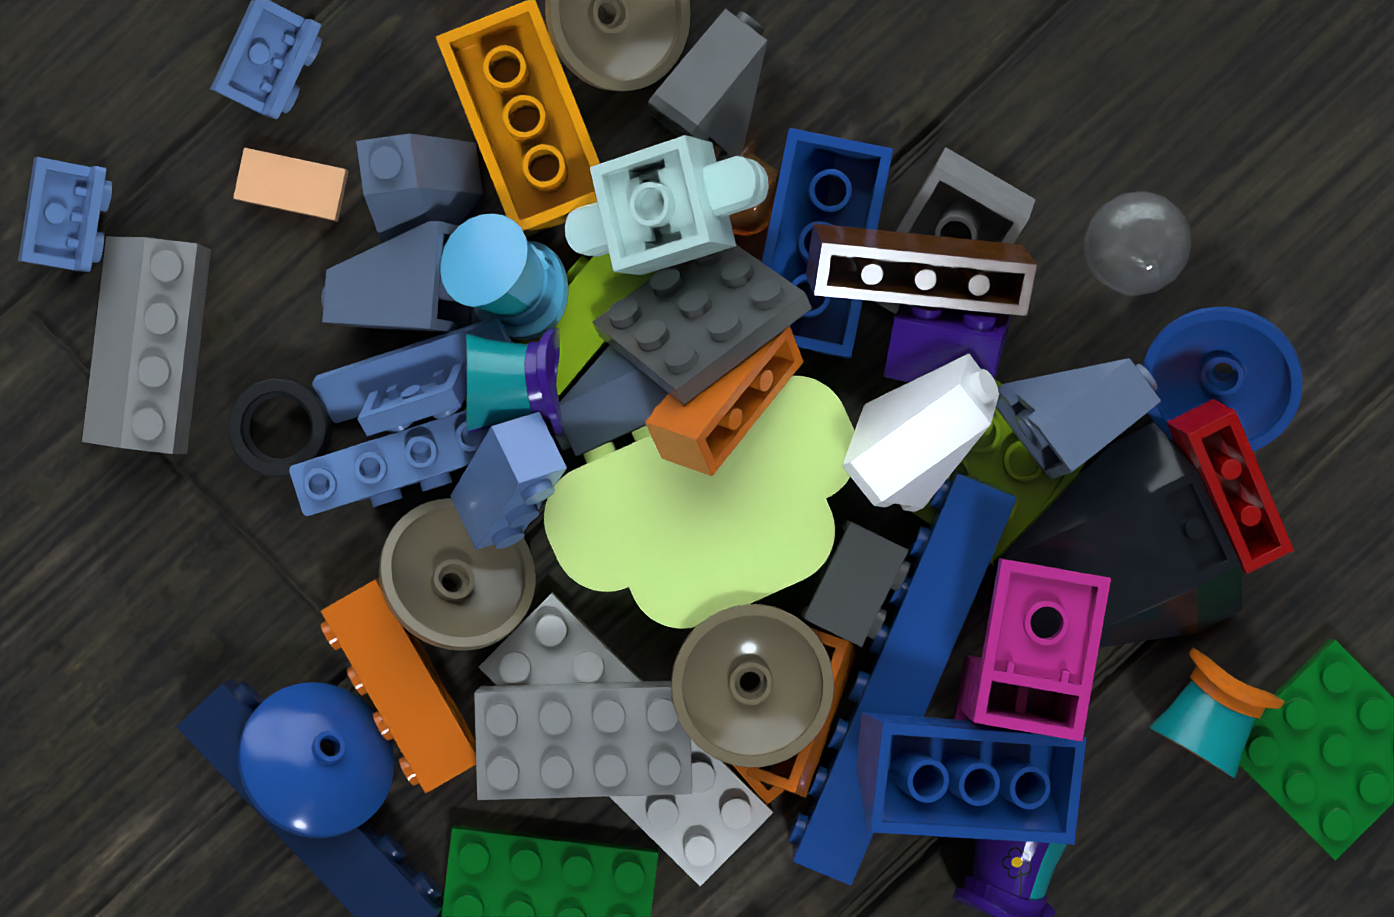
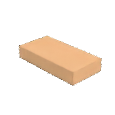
M244 148L233 199L338 222L349 171L343 168Z

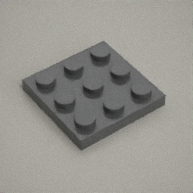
M736 245L729 249L659 270L650 280L624 299L614 303L608 311L592 323L599 336L681 404L685 405L811 310L812 307L805 292Z

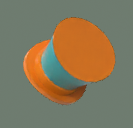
M1192 647L1189 656L1196 666L1190 675L1192 680L1169 708L1149 728L1236 779L1242 752L1256 718H1261L1266 708H1282L1285 701L1270 692L1237 680L1208 656Z

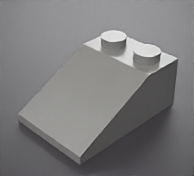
M945 147L895 232L1014 244L1029 220L1036 199ZM874 301L895 314L900 306L899 303Z

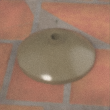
M545 0V15L549 36L560 59L582 81L607 91H633L647 87L661 79L679 59L689 34L691 14L689 0ZM600 6L604 7L607 13L605 23H602L598 17Z
M451 498L424 503L404 515L389 533L379 560L381 591L394 617L417 638L428 644L448 650L480 649L500 641L522 621L534 596L536 585L535 565L525 539L522 538L519 542L503 549H496L495 545L475 550ZM442 580L453 581L457 586V591H447L442 585Z
M744 604L714 613L703 620L687 636L675 659L671 677V692L674 709L683 729L690 739L705 753L715 759L735 766L763 767L791 758L802 751L818 735L825 724L832 705L834 678L827 651L817 635L803 621L791 613L773 606ZM746 672H755L759 676V683L752 690H744L740 687V678Z

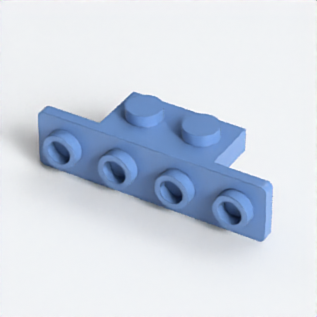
M493 317L317 375L312 382V386L334 423L358 417V421L367 436L382 431L396 433L406 429L414 421L430 416L436 419L447 417L462 406L467 393L466 334L510 343L512 341L501 320L498 317Z
M467 410L292 465L289 472L302 513L305 516H311L369 498L372 506L376 507L402 499L403 496L400 488L420 482L422 491H427L452 483L450 473L469 465L490 428L468 434Z

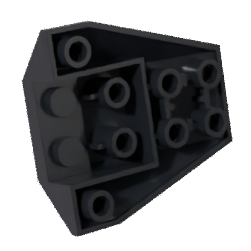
M1150 423L1106 445L993 561L996 569L998 568L999 558L1111 578L1099 648L1199 633L1242 610V573L1238 556L1197 469L1156 423ZM1052 607L1039 608L1031 617V629L1040 638L1054 635L1060 626L1059 614Z

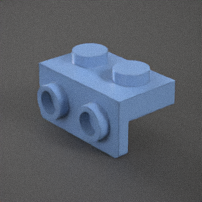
M251 0L210 89L265 117L278 119L281 112L288 113L297 99L300 86L295 84L303 65L310 66L319 52L322 39L317 35L321 24L312 19H304L270 0Z
M41 157L34 158L18 261L79 272H90L92 262L99 263L104 246V233L97 232L100 211L106 212L108 210L112 195V182L105 180L106 168L99 166L88 167Z

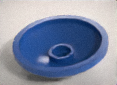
M1209 307L1194 310L1178 317L1163 328L1154 338L1143 362V366L1156 381L1157 389L1154 392L1161 400L1160 403L1148 411V414L1153 422L1171 440H1173V437L1166 422L1214 399L1236 410L1252 451L1266 446L1284 432L1293 420L1301 401L1303 389L1302 367L1295 348L1289 339L1267 319L1238 308ZM1219 363H1227L1233 368V371L1228 374H1222L1214 366Z
M317 682L291 685L265 699L246 722L238 746V769L241 782L256 809L277 827L289 833L309 838L339 836L356 829L366 822L383 804L390 790L394 775L393 746L391 740L387 741L379 731L373 719L375 711L352 692L335 685ZM320 742L330 743L335 751L334 756L325 755L320 749Z

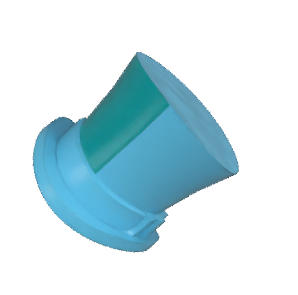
M498 214L478 215L458 226L444 246L440 262V274L447 293L455 301L474 307L481 321L498 317L510 339L530 340L540 337L546 330L553 329L562 318L568 300V280L560 258L546 245L535 241H527L521 227L512 219Z

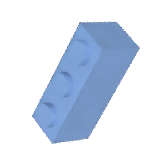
M540 412L491 426L450 495L475 550L495 545L496 549H503L519 542L525 536L524 531L529 523L539 515L538 510L544 501L555 492L554 486L567 469Z

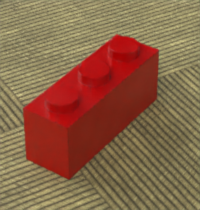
M1212 399L1166 422L1177 448L1197 469L1238 556L1241 570L1248 574L1294 551L1236 410Z

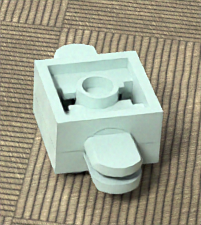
M684 135L590 167L597 202L576 208L569 213L565 223V237L569 246L577 253L594 257L609 253L614 272L635 275L655 272L735 247L736 243L729 215L755 207L763 202L769 189L768 176L765 169L757 161L734 156L717 162L712 142Z

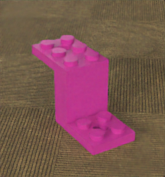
M999 558L982 657L964 656L953 719L971 720L979 724L1082 742L1111 578ZM1041 607L1054 608L1060 617L1059 629L1054 635L1047 638L1037 637L1031 629V617Z

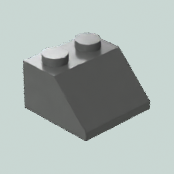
M838 517L835 523V538L832 550L825 563L809 577L794 610L803 619L862 647L866 637L874 639L882 627L887 610L881 608L889 590L897 591L902 585L910 567V562L904 560L909 550L842 517Z

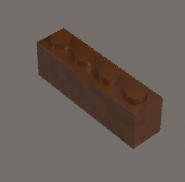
M814 223L806 277L813 294L818 296L1027 316L1037 264L1026 248L1019 244Z

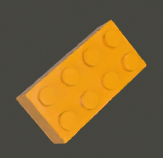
M536 0L524 1L436 36L505 214L521 227L526 238L565 223L569 213L576 208L597 202L590 167L598 165L600 162Z

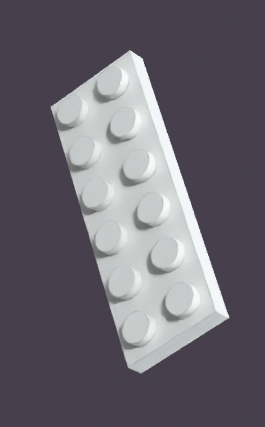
M553 592L479 666L497 686L642 682ZM691 740L692 794L609 797L701 886L773 813V809L766 805L760 796L725 762L705 753Z

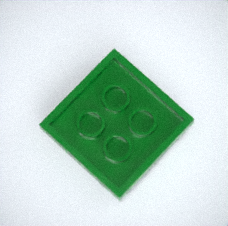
M1330 638L1273 694L1285 701L1282 708H1266L1261 718H1256L1242 752L1239 767L1330 858L1336 861L1394 803V698L1336 640Z

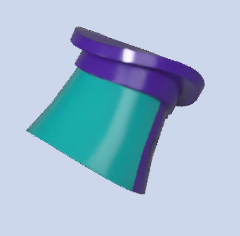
M559 328L546 330L540 342H530L528 345L495 341L466 334V421L468 434L540 412L549 433L552 435H562V417L556 387L560 355Z
M974 839L972 876H966L964 889L955 888L953 899L991 917H1055L1054 908L1046 902V891L1067 844Z

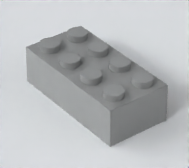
M671 681L480 686L474 693L477 800L692 794L691 739L683 729L674 709Z

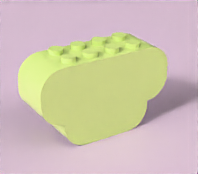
M792 376L713 476L662 459L647 426L631 432L635 442L617 450L615 443L611 441L584 453L583 456L587 464L572 470L554 486L555 492L548 497L544 511V526L548 540L560 566L578 584L603 592L618 591L629 587L640 609L657 623L678 629L694 628L718 611L737 605L753 603L802 581L814 574L825 563L832 550L835 538L834 518L826 498L838 492L850 478V475L842 465L855 432L838 396L820 381L804 376Z

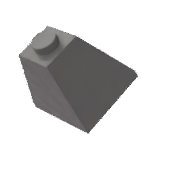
M725 9L649 99L650 118L677 138L686 135L712 142L717 162L734 156L742 157L766 52L767 39L761 36L765 31L764 28L755 19L742 11L735 16Z

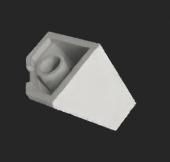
M967 354L864 404L842 467L874 506L888 507L892 504H901L903 510L911 512L924 508L991 425L999 396L994 378L987 370H981L971 355Z

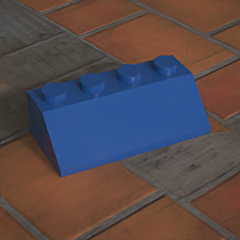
M789 128L762 263L805 292L812 307L811 310L790 325L799 351L843 360L851 358L863 300L813 294L806 277L813 224L877 230L893 154L892 148Z
M862 712L856 768L867 830L874 833L1075 845L1086 737L1083 736V741L1081 742L979 724L971 720Z

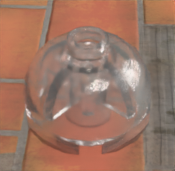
M1145 191L1124 193L1102 205L1090 221L1083 241L1086 262L1095 278L1103 285H1108L1114 291L1122 292L1121 294L1128 296L1152 294L1173 283L1185 268L1192 247L1190 226L1180 208L1163 196Z

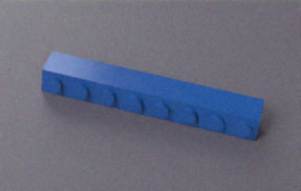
M954 469L949 480L946 479L931 498L929 506L936 509L929 528L920 526L912 541L909 555L915 557V561L908 577H905L900 588L897 591H891L888 603L894 605L895 608L888 624H882L876 637L870 641L868 652L875 655L867 673L859 670L851 685L847 699L853 701L854 704L846 721L838 718L827 744V747L834 750L827 768L817 767L807 794L814 797L807 815L798 813L790 829L787 842L794 845L792 848L793 862L850 886L852 885L874 832H869L866 827L856 768L862 712L924 717L1017 500L1012 493Z

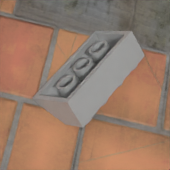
M106 236L82 442L168 454H187L211 249L189 242L146 237Z

